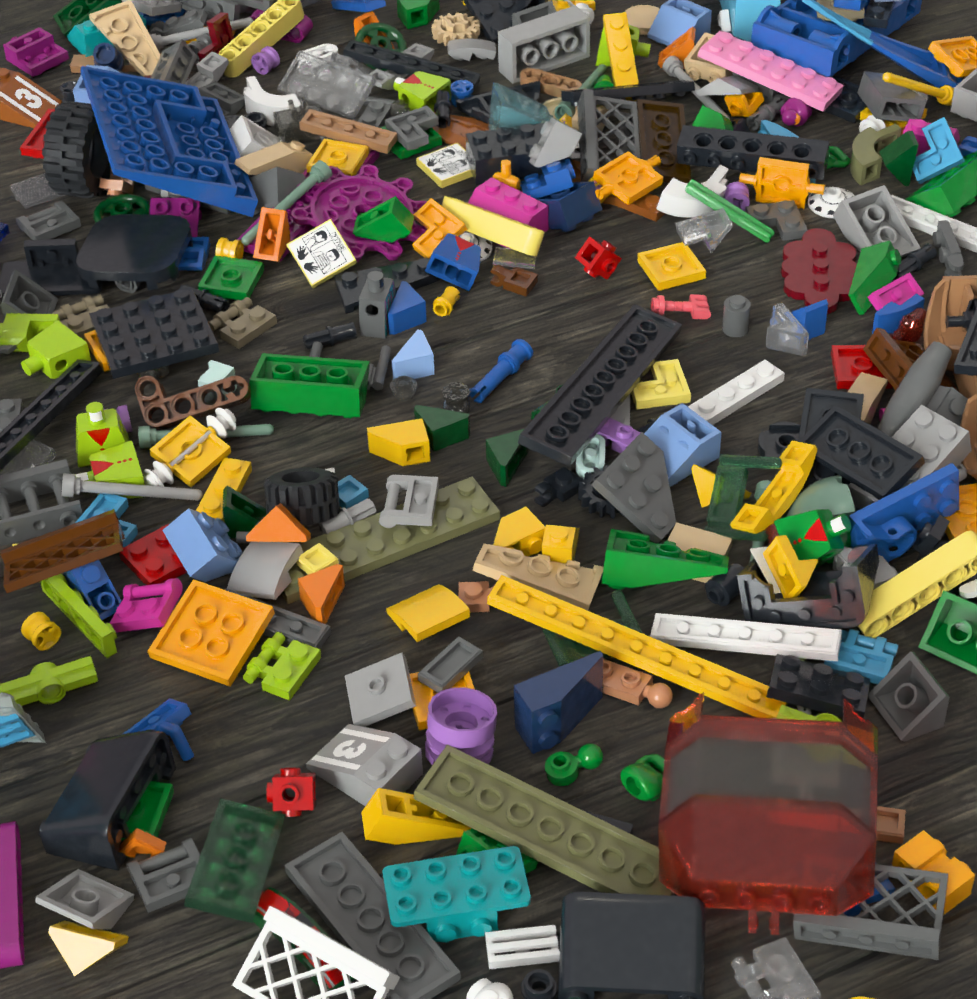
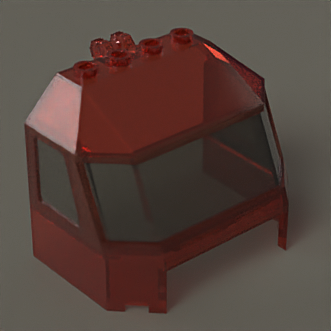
M702 692L694 699L692 705L683 712L679 710L670 718L665 748L658 825L659 882L677 896H689L700 899L706 908L749 910L748 933H756L758 929L759 917L757 916V911L771 912L769 929L772 935H779L780 912L838 916L874 895L877 839L878 728L869 720H863L854 712V707L847 700L844 699L843 722L702 715L704 692Z

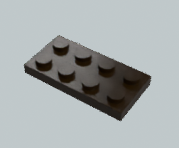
M637 99L640 158L648 160L654 155L659 156L661 164L653 169L664 177L663 182L669 183L675 178L688 184L691 180L690 165L677 163V143L682 126L686 125L684 104Z

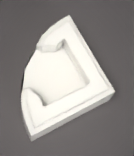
M728 9L721 10L717 17L718 25L721 27L722 32H731Z

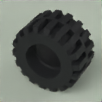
M312 467L293 468L277 472L267 477L264 481L267 514L281 503L303 526L325 522L334 518L340 512L338 478L334 472Z

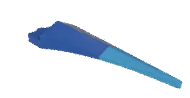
M802 0V2L928 85L938 88L944 85L955 87L963 80V77L959 78L951 74L950 69L944 63L937 61L931 51L874 32L835 13L814 0Z

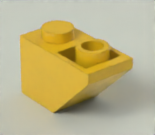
M423 419L367 428L370 453L401 466L430 462L429 438Z
M524 507L501 518L493 545L521 550L524 556L537 554L542 550L545 526L527 507Z

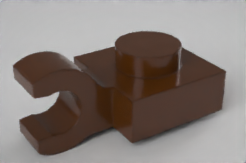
M495 265L491 269V273L495 274L490 280L492 285L496 287L503 285V289L527 297L538 282V274L516 266L512 270H508L501 265Z

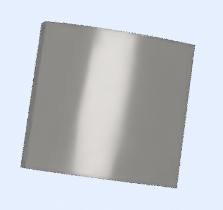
M250 542L234 567L227 589L249 597L276 600L292 581L288 571L297 562L300 555L304 553L300 543Z

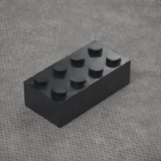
M544 123L524 124L517 127H501L495 130H478L473 133H466V158L475 184L481 185L493 177L496 172H501L502 160L511 161V174L519 179H524V177L534 173H538V176L542 175L541 167L537 168L529 162V153L533 145L539 143L542 137L540 132Z

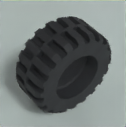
M65 101L58 105L55 111L51 113L50 121L46 125L47 130L43 138L44 148H42L44 175L49 187L57 194L92 199L104 191V189L99 188L100 178L110 179L111 166L91 104Z

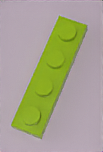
M62 573L40 581L42 591L106 658L117 653L115 645L117 634L112 625L108 622L104 623L100 619L97 610L92 605L88 607L84 603L80 592L77 589L72 590L68 586Z

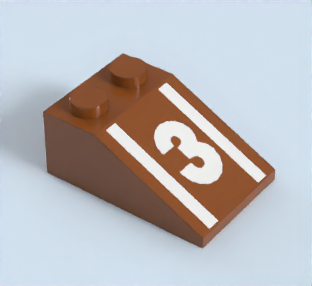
M0 68V120L35 128L49 108L55 109L62 103L60 99L21 73L8 70L7 68Z

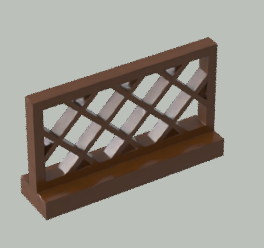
M881 328L875 329L863 348L864 352L884 377L888 379V382L895 390L912 364L925 351L919 343L892 339L887 331ZM944 373L940 386L953 387L959 392L957 387Z
M115 510L104 512L1 550L0 555L4 562L3 586L6 593L123 551L122 540L125 539V534Z

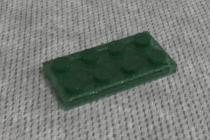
M220 798L190 883L184 906L253 923L286 814Z

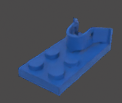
M950 463L849 515L851 522V548L854 549L860 545L877 544L878 554L883 556L887 562L904 554L914 544L917 538V531L921 530L927 521L932 524L939 515L948 517L959 510V470L956 466ZM895 546L898 550L890 551L889 548Z

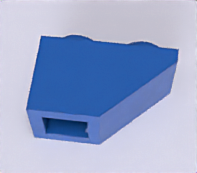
M99 560L62 573L68 586L72 590L77 589L80 592L84 603L88 607L92 605L97 610L101 620L114 614L122 602Z

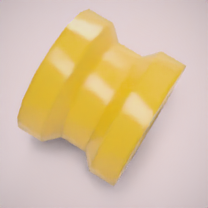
M224 237L218 240L216 256L243 258L244 245L241 243V240L229 241Z
M35 612L26 618L22 624L21 633L26 639L32 641V644L38 650L44 651L50 649L58 642L61 629L56 623L51 622L44 612Z

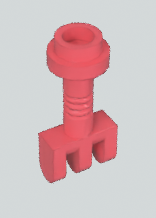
M690 294L689 301L683 302L665 301L663 295H657V298H652L651 311L662 316L664 311L691 312L692 319H709L711 317L708 300L705 295Z

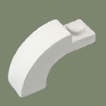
M255 76L246 78L247 87H244L243 93L247 114L251 112L262 113L269 126H300V121L303 118L302 105L295 93L273 95L261 88Z
M719 165L712 176L701 184L724 197L728 183L725 177L729 169ZM675 178L662 191L656 208L663 213L686 218L700 217L714 211L686 193L687 183H683Z

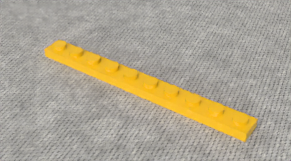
M503 575L500 576L488 595L487 604L592 649L601 651L604 654L772 724V718H777L781 705L787 706L788 704L766 697L769 686Z

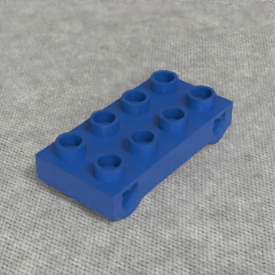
M787 0L778 7L766 6L758 16L757 21L753 23L751 43L754 46L772 51L774 55L783 59H790L795 64L804 68H811L816 73L825 77H833L836 72L850 62L855 61L857 57L871 48L833 21H824L821 18H817L816 10L802 2V0ZM868 0V4L864 7V15L866 13L870 0ZM922 0L896 1L886 29L863 26L864 19H858L853 22L888 36L920 13Z

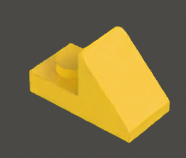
M787 535L776 536L763 553L783 597H798L807 586L818 559L799 560Z

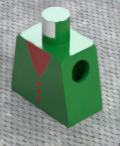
M829 509L812 510L774 521L779 536L787 535L799 560L818 559L815 569L844 550V544L840 535L851 530V522L845 514L833 517Z

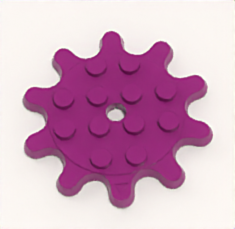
M371 164L362 166L360 173L355 176L345 175L339 168L329 166L332 176L326 183L314 185L301 197V199L306 200L310 204L305 207L294 208L291 211V217L294 223L298 225H311L316 228L331 219L357 262L362 259L367 251H378L389 260H397L402 254L400 241L408 240L415 242L427 231L425 227L418 225L413 220L411 233L407 237L400 238L392 243L356 237L353 234L358 214L364 213L394 196L412 214L417 212L427 202L414 201L407 197V194L413 188V182L410 179L402 177L392 182H386L379 178L378 168Z

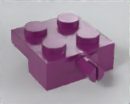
M40 27L20 37L14 36L11 41L3 44L6 60L32 77L40 75L43 71L58 66L69 59L68 51L55 44L53 35Z

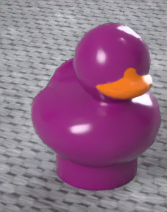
M789 98L780 109L782 121L788 126H801L811 116L812 108L798 98Z

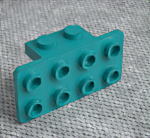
M517 846L389 865L382 870L391 925L403 927L426 923V931L435 942H449L457 938L470 936L481 937L485 936V932L498 931L497 911L526 907L531 903V895L522 856Z

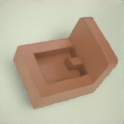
M112 169L110 179L100 178L99 188L106 190L107 195L133 194L134 181L113 175Z

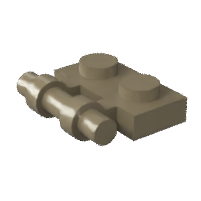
M99 294L94 297H84L81 302L73 305H62L59 310L52 312V314H59V318L62 320L60 322L84 339V333L94 330L89 313L97 312L102 308H109L107 304L103 305L104 300Z
M246 297L243 300L233 302L230 306L231 308L225 312L220 311L215 314L208 323L212 331L221 328V339L240 349L276 325L277 319L275 314L259 305L251 310L248 309L253 303L249 297Z

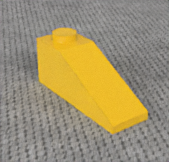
M383 788L376 790L361 812L365 839L393 845L462 837L464 831L471 829V827L415 800L414 794Z

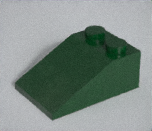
M73 0L53 15L63 35L67 38V35L75 25L90 20L89 14L122 3V0Z

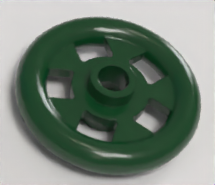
M375 22L367 24L358 31L355 37V41L366 43L364 39L366 36L372 38L370 45L380 47L378 45L380 44L384 46L381 48L400 53L407 49L403 35L396 28L386 23ZM378 31L387 33V37L378 36ZM391 42H396L398 49H392ZM365 64L367 67H369V68H371V69H373V70L378 69V68H374L372 65Z
M115 195L97 205L93 218L96 223L105 218L103 217L104 213H111V216L120 214L149 215L150 202L139 195ZM137 205L141 208L135 210L133 207Z

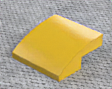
M440 584L386 608L387 614L400 630L404 631L407 629L416 642L470 617L469 607L455 593Z

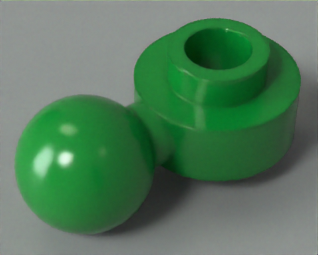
M592 743L583 745L576 756L569 752H556L550 755L545 762L547 779L556 786L569 785L577 779L579 768L583 767L588 770L598 768L603 761V752L599 746Z

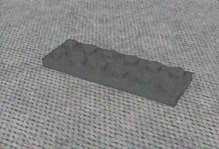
M343 832L338 833L285 864V871L288 877L344 946L400 977L394 990L389 989L385 997L386 999H431L461 980L459 969L421 924L403 927L391 925L384 880Z

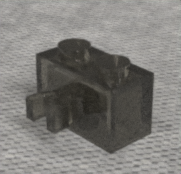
M302 97L301 105L298 108L294 107L293 100L291 99L288 100L289 109L273 112L275 133L280 142L291 143L293 140L307 143L327 139V137L300 130V121L309 109L322 112L319 104L308 106L306 98Z

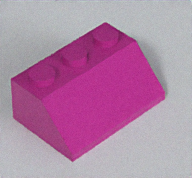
M492 177L475 188L468 202L542 231H548L547 204ZM503 246L512 252H516V250L514 251V249L511 250V248Z

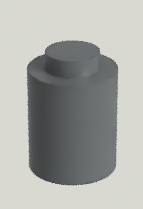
M733 295L724 301L722 330L730 337H742L749 331L751 303L744 296Z

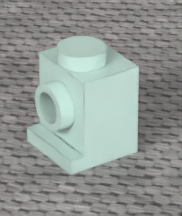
M210 360L208 362L209 369L198 380V387L235 376L234 367ZM222 388L221 391L225 396V400H227L228 398L225 395L227 392ZM208 393L205 396V403L215 404L218 398L217 393Z

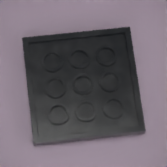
M192 288L179 289L173 293L161 296L154 295L149 299L127 302L121 306L102 308L97 312L89 313L91 323L113 379L219 352L218 342Z

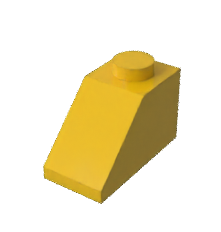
M546 525L542 542V555L550 556V561L564 564L567 563V560L574 561L579 528Z

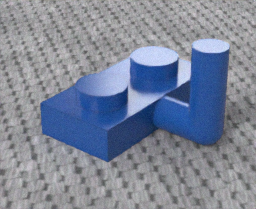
M169 698L123 733L127 734L145 730L164 732L171 737L183 761H188L194 757V753L180 727L183 720L192 714L186 703Z

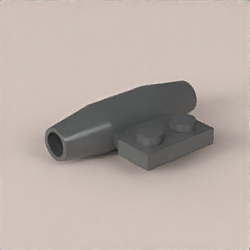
M933 341L912 364L888 402L878 430L892 437L920 405L929 408L960 426L968 399L953 387L940 386L952 355L950 348L940 342Z

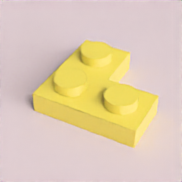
M678 359L655 362L651 368L654 380L639 382L631 392L636 409L691 402V392Z

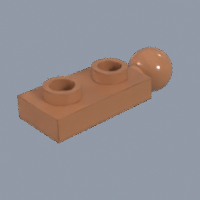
M603 659L604 694L638 706L644 697L648 698L649 703L655 708H665L671 703L673 693L668 685L664 683L653 685L652 675Z

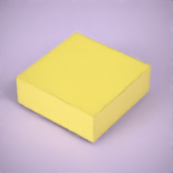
M318 543L301 554L296 563L297 566L309 575L339 564V561L334 554Z

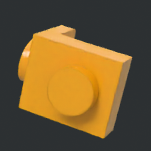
M762 92L726 95L724 97L731 116L736 117L751 116L765 100Z

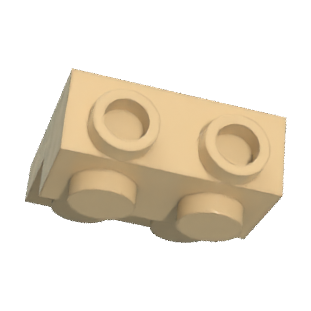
M704 32L684 60L685 72L694 81L700 78L711 83L718 78L732 76V71L698 57L700 48L714 36L713 34Z

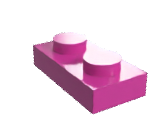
M909 272L871 293L867 298L876 311H878L891 301L902 305L915 294L923 296L924 292Z

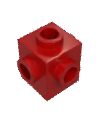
M590 236L575 256L585 266L583 269L594 278L600 275L607 280L622 260L614 252L617 249L606 240L600 243Z
M299 767L281 768L280 774H275L272 777V782H267V802L273 803V811H281L284 817L301 816L304 810H314L316 807V773H301ZM287 788L293 789L295 791V795H290L287 792Z

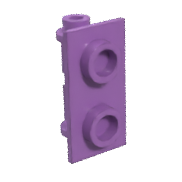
M609 418L597 434L605 439L606 447L610 444V440H612L611 449L621 454L641 432Z

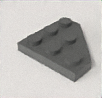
M641 432L591 486L643 534L649 535L652 542L658 544L674 527L676 518L664 453Z

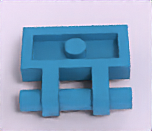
M842 630L838 661L825 660L824 664L836 670L859 673L863 677L870 678L871 683L878 684L891 671L899 645L887 642V638L878 636L875 639L860 635V631Z

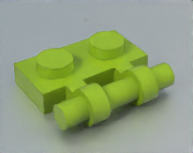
M276 632L272 638H268L263 643L260 654L257 657H253L247 664V671L244 673L243 679L251 684L257 677L263 679L261 682L263 691L290 701L321 659V651L318 648L294 639L287 648L281 646L286 638L282 633ZM271 658L278 660L273 667L267 665Z

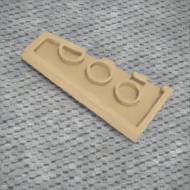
M128 0L89 14L91 22L142 77L151 78L161 55L132 1Z
M484 543L472 571L496 580L503 575L588 611L604 567L594 565L593 569L580 567V562L567 560L566 564L550 561V556L541 554L528 557L524 556L521 550Z

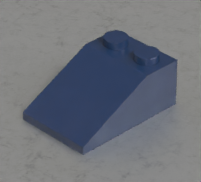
M594 181L573 182L574 187L537 199L548 205V228L562 229L563 232L571 231L577 228L576 224L593 219V214L602 210L600 200L595 195L596 187Z
M598 651L514 685L515 728L532 754L544 749H550L556 744L561 743L600 701L603 696L602 652Z

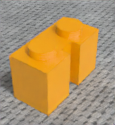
M923 830L894 851L892 866L948 873L944 907L945 915L971 895L975 874L963 861H959L956 857L948 858L944 845ZM924 882L917 887V890L928 899L939 891V884ZM937 903L932 905L935 908V910L937 907Z

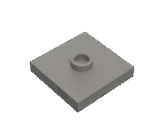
M402 652L345 675L354 725L366 727L416 706L407 660Z

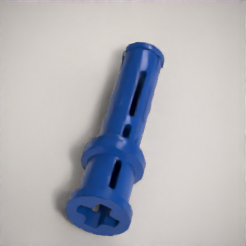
M516 339L508 352H503L499 355L498 364L469 390L470 397L473 398L480 392V395L474 401L482 403L509 374L517 373L520 365L533 357V349L529 343L522 339Z

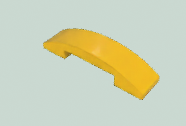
M791 441L777 460L780 471L755 505L744 504L730 523L731 528L757 534L773 525L775 520L781 518L793 504L809 476L817 453L816 445Z

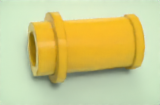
M447 287L444 293L433 301V311L438 316H448L452 312L453 305L460 298V295H458L460 292L457 288Z

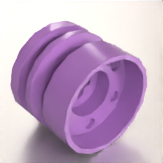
M450 688L442 690L432 697L428 704V729L425 741L426 758L432 765L447 744L484 763H490L493 757L494 732L497 720V709L493 700L486 694L470 688Z

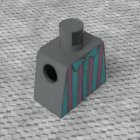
M372 271L367 275V280L359 297L360 336L386 339L389 331L388 312L396 296L394 280L384 278L383 273L380 271Z

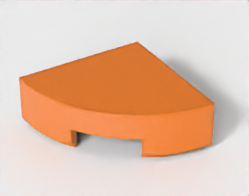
M136 828L129 835L128 839L121 843L119 852L133 858L136 857V854H151L150 857L164 852L166 842Z

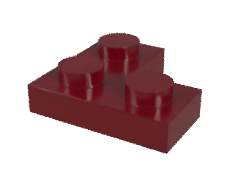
M220 12L206 22L212 43L197 53L199 61L212 51L219 54L234 39L228 13Z

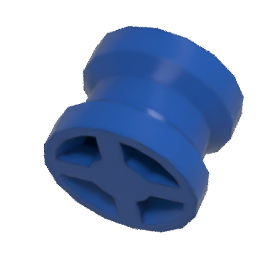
M467 80L453 82L450 86L451 93L453 94L451 104L456 107V100L473 96V83Z

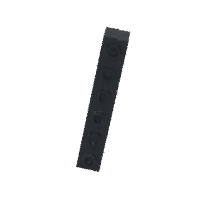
M683 125L677 143V163L714 168L722 165L732 170L757 172L759 158L763 157L809 164L810 179L824 180L829 160V141Z

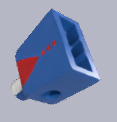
M448 233L434 249L425 272L470 291L479 271L481 248L471 243V238L465 234L456 236Z

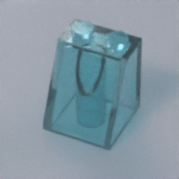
M493 83L488 124L489 130L501 127H517L524 124L545 123L553 117L545 105L499 83Z

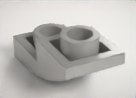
M456 39L448 41L447 44L448 55L460 61L463 59L470 61L472 53L481 59L489 58L494 60L497 52L495 42L482 39Z

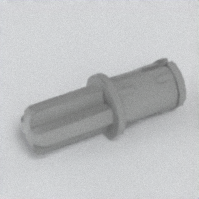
M365 499L348 509L343 507L337 516L319 523L322 534H328L349 524L354 525V522L374 515L376 513L375 505L370 499Z

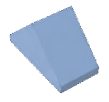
M417 329L393 358L392 372L394 382L400 383L435 375L434 355L422 330Z

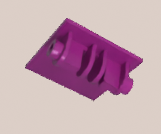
M151 198L149 215H174L187 219L191 227L192 237H198L199 220H202L200 201L191 198Z

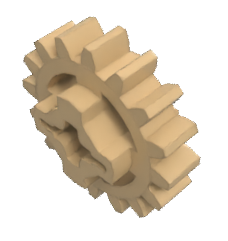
M456 12L455 15L447 13L446 16H439V20L435 19L434 24H432L433 39H437L438 44L444 42V46H447L448 41L478 39V35H480L479 20H475L474 16L468 17L467 13L462 14Z

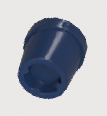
M104 42L94 48L95 66H109L117 71H122L124 58L115 46L113 47L111 44Z

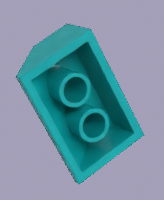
M138 12L146 27V19ZM91 20L75 25L67 35L68 41L86 57L92 56L94 48L100 43H109L114 47Z

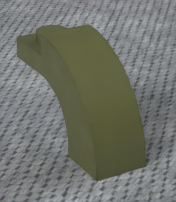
M897 124L879 131L869 127L860 132L854 139L850 172L860 186L880 178L882 157L879 151L901 136L902 128Z

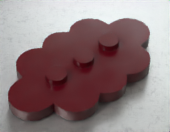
M815 228L807 230L803 234L802 241L789 242L783 248L781 275L785 279L784 293L790 298L804 300L805 306L826 299L828 302L827 314L834 312L838 308L839 302L851 300L848 294L857 266L855 262L857 253L855 248L844 242H836L835 235L826 229Z

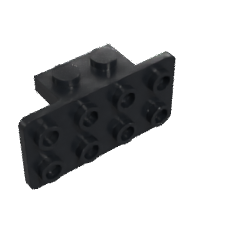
M76 238L25 240L23 247L27 261L5 262L0 277L2 297L15 269L52 295L97 294L101 292L103 284L102 280L98 289L90 288L87 281L80 279L76 264L79 253Z

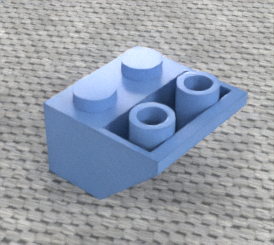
M668 0L662 4L648 32V38L668 46L691 27H694L696 29V44L704 32L710 34L711 10L688 0Z
M188 508L162 530L189 576L204 582L232 573L243 553L238 544L231 541L228 536L229 529L220 518H212L205 512L200 513Z

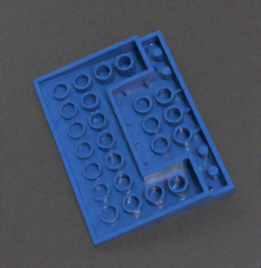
M86 66L81 67L80 72L113 175L253 217L258 199L248 174L234 164L235 160L240 158V154L217 99L201 96L197 86Z

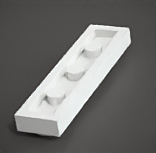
M763 360L688 407L714 425L783 382L785 372L767 360Z

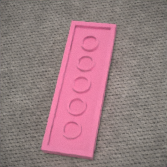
M719 31L700 48L698 54L700 58L786 96L798 98L805 104L822 112L841 94L844 86L834 78L822 76L811 68L799 66L790 59H783L774 55L772 51L758 48L749 41H742L733 37L728 32Z

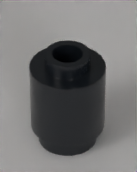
M732 563L728 565L727 574L714 575L705 584L708 599L720 606L728 605L740 594L737 574L744 567L740 564Z

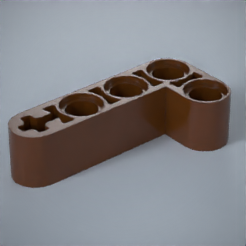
M237 375L167 397L163 385L152 376L139 378L135 385V393L143 418L148 425L157 430H165L177 426L190 415L194 419H198L215 413L217 408L228 409L243 404L251 397L249 383ZM155 384V393L152 396L146 397L144 395L146 385ZM236 384L244 387L240 390L239 396L232 392L235 390ZM222 388L227 392V394L225 395L228 398V400H225V396L221 391ZM210 392H216L218 398L215 404L206 405L205 396ZM190 401V411L186 414H180L178 410L180 403ZM156 410H163L164 419L159 423H154L152 421L153 413Z

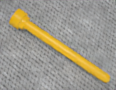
M889 72L884 73L882 76L885 82L934 96L940 104L952 105L954 87L944 85L938 88Z

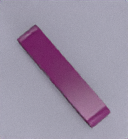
M17 821L0 823V969L20 966L25 963L21 840Z

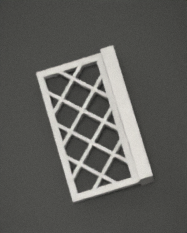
M270 906L263 918L267 922L232 986L254 999H278L276 988L293 983L296 998L304 999L300 980L317 975L321 994L308 999H330V997L347 992L348 999H355L353 989L365 985L377 991L373 999H385L389 989L394 990L400 977L289 914ZM274 932L282 937L285 952L268 957L266 944ZM291 943L297 945L299 948L292 950ZM307 951L312 954L315 969L298 974L294 956ZM287 958L291 977L274 982L270 964ZM320 959L329 964L321 966ZM264 966L268 985L254 989L245 984L253 969ZM337 968L342 971L345 986L328 991L323 972ZM350 976H352L353 978H355V979H357V980H359V981H358V982H355V983H351ZM270 991L271 998L262 993Z

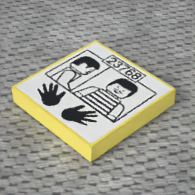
M458 143L416 158L417 166L441 188L473 177L466 158V150Z
M331 219L286 244L312 288L317 287L334 277V275L343 272L357 263Z

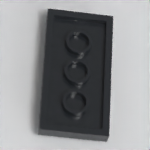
M806 388L798 441L834 405L861 419L864 394ZM814 460L809 476L800 493L814 482L838 474ZM842 477V484L849 485L851 483Z
M834 405L798 441L816 445L815 461L879 500L898 491L925 463L923 455L837 405Z

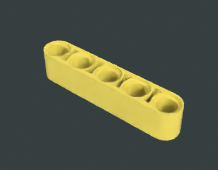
M278 0L219 52V55L227 58L229 61L224 75L227 77L239 76L252 65L251 58L254 54L260 52L266 46L272 47L304 18L301 0Z
M444 196L442 207L466 225L467 232L519 252L538 256L545 231L459 199Z
M971 530L960 534L874 589L868 614L865 620L857 626L864 636L872 638L880 636L941 597L943 590L950 591L977 574V534Z

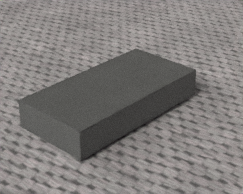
M458 636L418 673V681L437 693L450 689L483 659V650Z

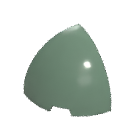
M840 475L816 481L797 496L786 517L817 509H829L833 517L845 514L849 518V515L855 513L849 487L847 484H842V476Z

